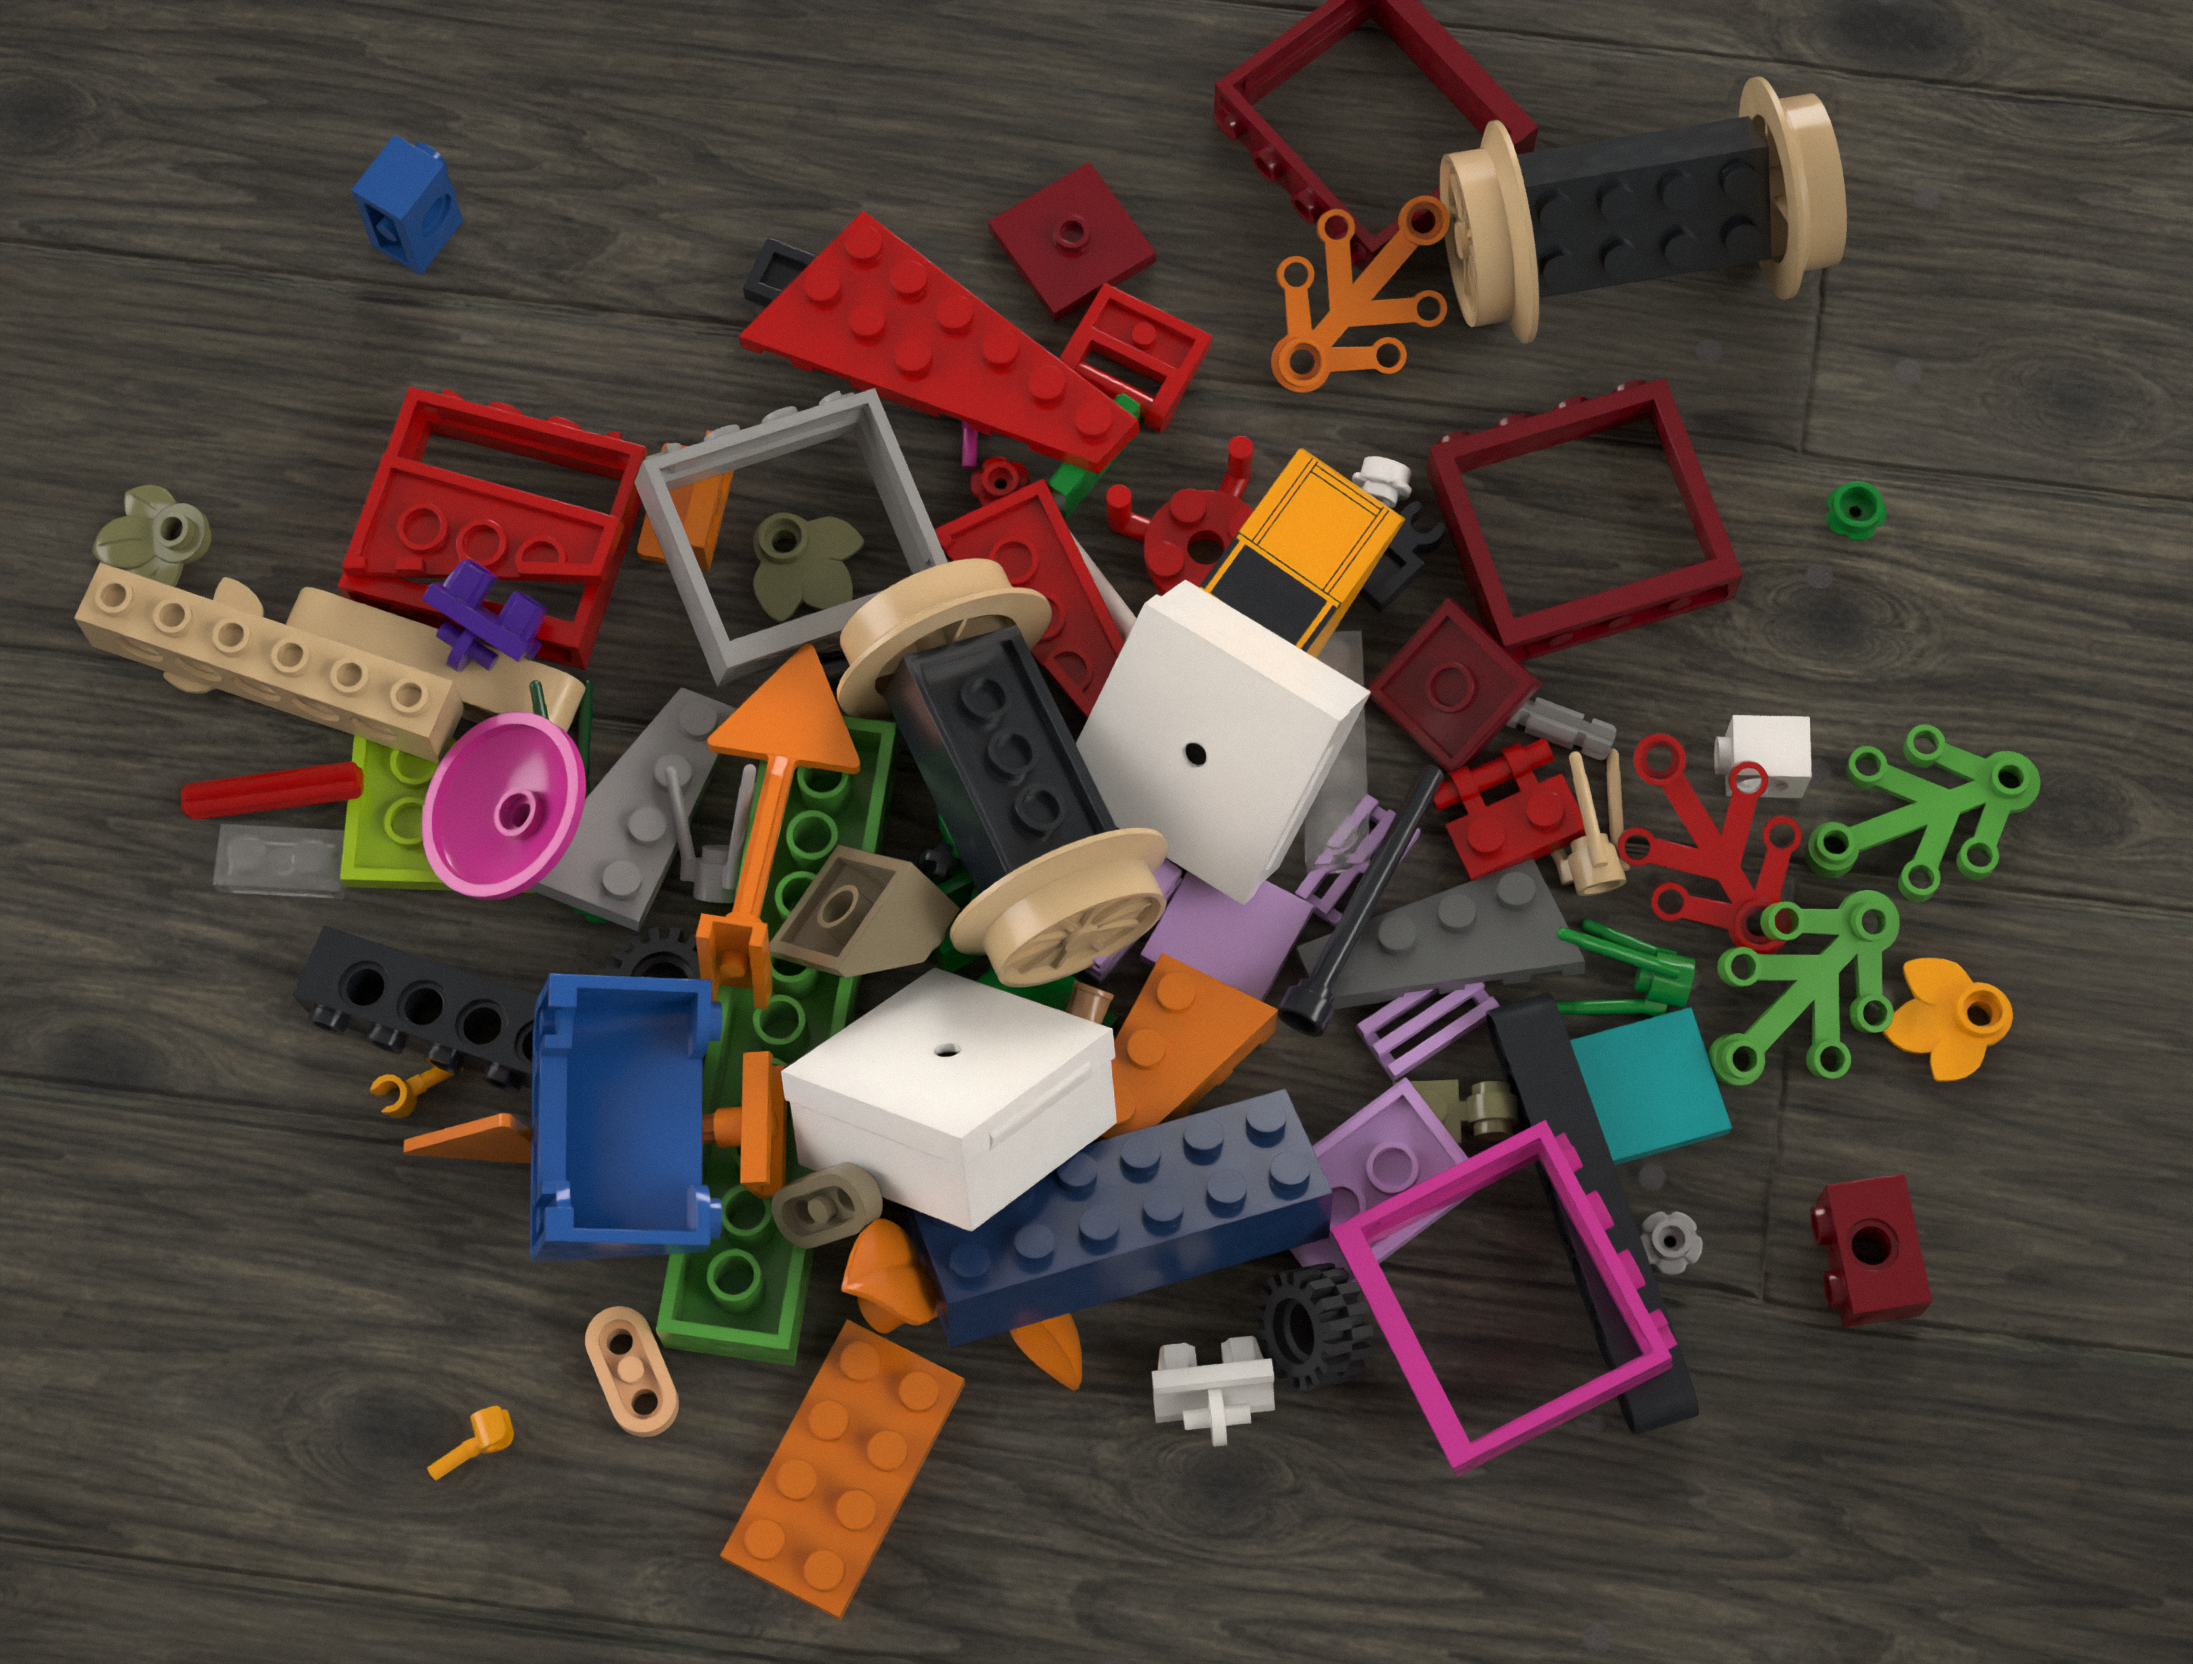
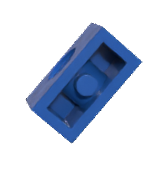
M394 135L351 191L372 247L421 276L463 222L455 197L456 191L451 185L446 169L447 163L445 159L435 149L425 143L417 142L414 146L399 136Z

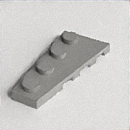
M681 687L587 796L578 829L567 851L556 866L529 890L639 932L679 849L668 797L665 769L671 766L677 770L690 826L723 756L721 753H714L708 749L707 739L737 708Z

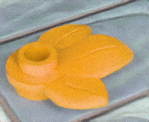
M1919 958L1906 962L1902 967L1903 974L1915 999L1906 1002L1894 1012L1891 1025L1883 1031L1884 1036L1902 1051L1916 1055L1931 1054V1072L1934 1080L1937 1082L1957 1081L1968 1077L1981 1066L1986 1047L1999 1042L2009 1031L2013 1012L2008 998L1995 986L1987 983H1973L1963 968L1955 962L1939 958ZM1974 1007L1983 1009L1989 1017V1024L1984 1026L1973 1024L1968 1018L1967 1010Z

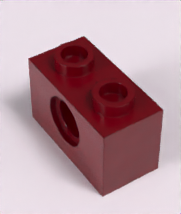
M1905 1173L1826 1185L1816 1200L1817 1206L1810 1209V1221L1816 1245H1826L1831 1270L1824 1271L1823 1276L1826 1300L1831 1310L1839 1309L1843 1328L1921 1316L1932 1303V1297ZM1860 1238L1873 1241L1882 1252V1263L1868 1265L1858 1260L1852 1250V1241Z

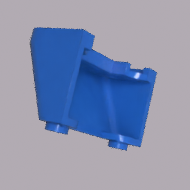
M549 974L537 998L533 1025L530 1256L532 1261H573L705 1252L710 1246V1239H719L722 1223L721 1200L719 1198H710L708 1186L702 1185L703 1057L707 1052L709 1041H719L722 1032V1004L720 1001H711V980Z

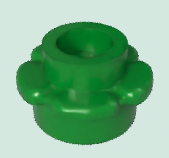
M1861 481L1846 483L1833 490L1826 500V507L1829 509V512L1826 513L1825 520L1828 527L1836 535H1848L1852 541H1864L1872 538L1876 533L1875 529L1881 527L1886 520L1887 512L1882 496L1875 487ZM1856 508L1860 511L1861 515L1853 517L1850 515L1849 510Z

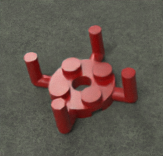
M1236 436L1229 442L1227 471L1218 491L1182 489L1175 493L1171 500L1163 505L1152 519L1131 512L1132 495L1126 486L1114 485L1107 491L1108 527L1115 533L1144 543L1146 570L1155 584V589L1161 596L1184 580L1199 587L1216 562L1208 565L1195 562L1188 553L1189 548L1197 541L1211 540L1216 542L1224 553L1254 512L1241 500L1252 473L1253 443L1249 438Z

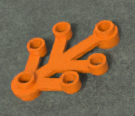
M1419 196L1409 200L1399 213L1398 232L1354 283L1352 282L1350 240L1355 232L1354 220L1348 212L1342 209H1332L1321 215L1317 222V234L1320 240L1325 243L1329 312L1313 330L1307 290L1312 285L1315 277L1312 264L1301 256L1288 257L1279 264L1276 278L1280 287L1285 291L1287 335L1273 349L1271 368L1274 377L1284 388L1293 392L1305 393L1322 386L1331 372L1375 369L1383 374H1393L1405 365L1407 359L1406 348L1400 340L1393 337L1380 338L1368 347H1332L1348 327L1414 322L1421 327H1434L1444 320L1447 314L1446 300L1440 293L1433 290L1418 292L1412 298L1371 301L1418 246L1435 244L1445 236L1449 228L1450 217L1446 206L1440 200L1432 196ZM1420 209L1428 211L1433 217L1431 230L1424 234L1415 231L1411 224L1413 214ZM1331 216H1339L1347 224V232L1339 240L1329 238L1325 232V223ZM1291 263H1299L1306 269L1307 278L1299 287H1293L1285 280L1284 271ZM1424 297L1435 299L1439 306L1438 315L1431 321L1420 318L1417 313L1418 302ZM1386 343L1394 345L1399 353L1398 361L1389 368L1380 365L1376 357L1379 347ZM1297 350L1309 352L1313 360L1311 369L1304 374L1294 372L1290 366V358Z

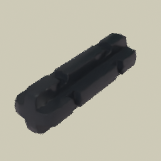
M941 842L936 846V849H927L912 864L937 886L954 877L959 872L962 860L952 856L954 848L952 844Z

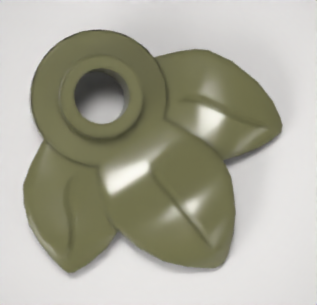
M142 485L128 490L124 497V507L127 516L114 519L101 529L93 544L92 553L98 560L107 565L175 587L181 576L184 564L199 560L209 549L211 544L209 522L199 509L187 503H177L171 493L160 486ZM183 525L180 536L172 540L176 530Z
M777 513L766 518L757 527L753 537L754 552L757 560L760 562L753 579V588L756 599L763 611L774 621L783 624L794 615L802 602L809 608L822 611L852 601L853 583L843 561L851 558L863 547L865 543L863 537L846 521L831 516L808 522L802 517L791 513ZM784 538L791 539L796 543L795 548L787 553H780L774 549L776 542Z

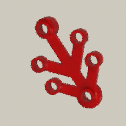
M1653 733L1644 737L1634 751L1633 761L1635 769L1645 782L1662 787L1698 848L1655 838L1648 829L1641 826H1633L1624 830L1618 839L1617 846L1620 857L1624 862L1632 866H1643L1651 863L1716 879L1732 902L1689 895L1682 884L1676 881H1664L1658 884L1651 894V905L1654 913L1666 921L1685 918L1728 929L1731 940L1738 948L1747 947L1754 950L1757 954L1769 955L1778 951L1787 941H1773L1764 933H1752L1747 928V919L1756 911H1764L1771 904L1783 902L1780 899L1789 859L1791 853L1801 843L1802 832L1797 822L1786 815H1776L1765 822L1762 828V840L1767 847V851L1754 890L1740 865L1757 799L1766 791L1768 786V775L1765 769L1753 760H1743L1732 767L1728 776L1732 794L1722 833L1720 834L1683 773L1686 765V755L1680 742L1666 733ZM1657 746L1667 748L1672 755L1670 765L1663 770H1654L1647 764L1648 752ZM1746 768L1757 770L1761 777L1759 786L1751 792L1740 790L1736 784L1738 773ZM1779 823H1786L1794 830L1793 840L1783 847L1772 844L1769 838L1771 829ZM1642 835L1649 841V850L1643 857L1634 858L1626 853L1625 842L1630 836ZM1673 889L1682 895L1683 903L1677 911L1665 912L1659 907L1658 898L1663 891ZM1779 910L1775 916V926L1781 933L1785 934L1791 927V918L1787 912Z

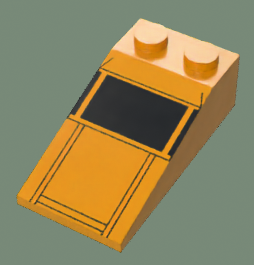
M1301 448L1293 456L1198 588L1317 659L1402 526L1405 518Z

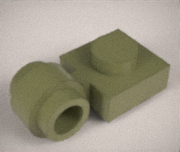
M1458 1080L1409 1081L1460 1148L1462 1144L1461 1127L1468 1126L1469 1130L1474 1129V1139L1478 1141L1492 1142L1503 1141L1512 1137L1513 1127L1519 1124L1518 1097L1511 1094L1509 1083L1487 1081L1471 1086L1472 1096H1469L1465 1101L1459 1102Z

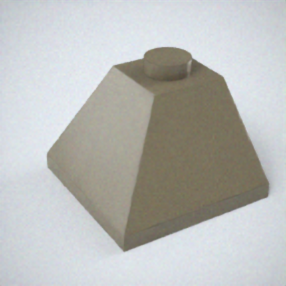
M837 845L769 943L770 954L779 959L845 978L925 962L931 951L942 943L948 926L960 908L911 862Z

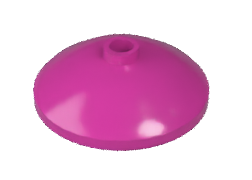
M503 713L474 726L447 752L434 773L425 797L422 813V839L429 864L439 879L448 887L473 899L501 900L531 888L542 880L560 861L578 829L586 794V778L582 758L577 746L566 731L548 719L533 713Z

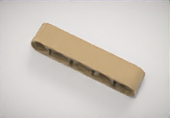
M305 587L301 589L285 624L452 680L465 707L461 718L478 724L503 713H533L529 685L532 681L538 680L542 684L549 721L557 724L568 733L586 689L582 682L568 673L526 658L517 662L499 649L487 645L484 646L499 655L498 661L490 671L471 660L468 666L458 673L446 665L453 647L436 637L439 629L316 588Z

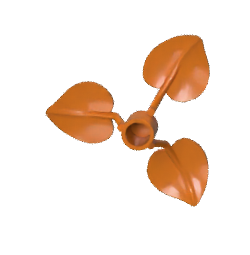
M877 1219L871 1222L861 1231L853 1245L847 1262L841 1291L857 1296L858 1305L865 1320L873 1329L883 1334L893 1331L904 1323L919 1326L938 1316L935 1310L936 1293L934 1286L925 1273L926 1268L924 1264L918 1262L917 1250L909 1235L900 1226L887 1219ZM1070 1313L1009 1330L1020 1349L1037 1366L1072 1391L1080 1388L1079 1385L1082 1381L1081 1345L1078 1331Z

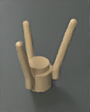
M1614 748L1610 750L1609 755L1606 757L1610 843L1607 834L1600 833L1582 756L1577 751L1572 752L1569 756L1586 836L1570 843L1572 854L1567 856L1563 848L1550 853L1557 866L1561 884L1569 885L1574 883L1577 895L1579 896L1596 895L1624 885L1627 881L1624 871L1630 869V865L1620 857L1617 846L1624 827L1619 753Z

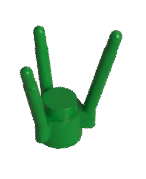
M1584 919L1581 922L1582 929L1600 938L1567 928H1559L1557 930L1556 936L1562 941L1637 966L1633 989L1634 991L1645 993L1644 999L1556 1002L1560 1014L1643 1013L1657 1017L1666 1013L1667 1005L1681 1009L1685 1007L1694 978L1696 963L1694 958L1677 955V951L1654 946L1590 919Z

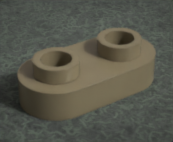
M850 1162L840 1163L796 1178L774 1194L771 1204L772 1215L779 1231L789 1242L803 1249H811L853 1236L874 1220L879 1219L883 1209L881 1190L877 1180L868 1171Z

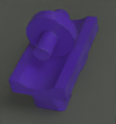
M464 559L448 576L445 583H431L422 598L423 601L466 628L464 631H461L447 621L439 628L436 637L453 647L446 665L459 673L473 660L490 671L498 661L499 655L484 646V641L517 662H520L524 657L533 660L542 646V643L534 638L541 627L547 608L520 591H513L499 615L482 605V602L498 577L471 559Z

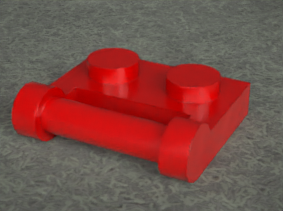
M1104 283L1059 360L1110 399L1114 400L1117 395H1121L1123 392L1139 403L1140 417L1145 419L1144 426L1161 434L1169 425L1180 399L1212 347V335ZM1091 350L1162 384L1157 395L1153 396L1086 363V358Z

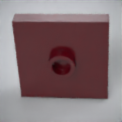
M1090 161L988 221L990 234L1054 322L1095 299L1104 283L1115 287L1156 262L1155 250Z
M1446 598L1365 689L1371 692L1369 697L1449 773L1462 766H1468L1541 687L1542 683L1503 648L1458 603L1451 598Z

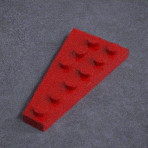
M862 211L738 336L741 347L761 355L763 351H767L790 359L792 366L812 373L815 369L835 375L849 380L851 387L862 391L875 388L879 397L938 418L941 413L969 423V428L989 436L993 432L1028 444L1031 451L1099 474L1140 431L1137 418L865 211Z

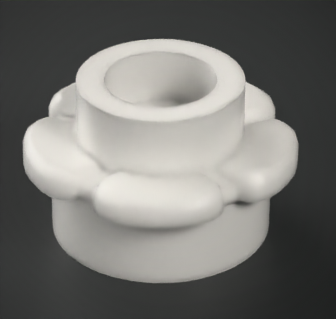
M1366 457L1361 472L1354 473L1352 477L1354 484L1361 486V489L1389 508H1394L1397 500L1408 499L1412 488L1409 486L1412 471L1397 461L1383 457Z

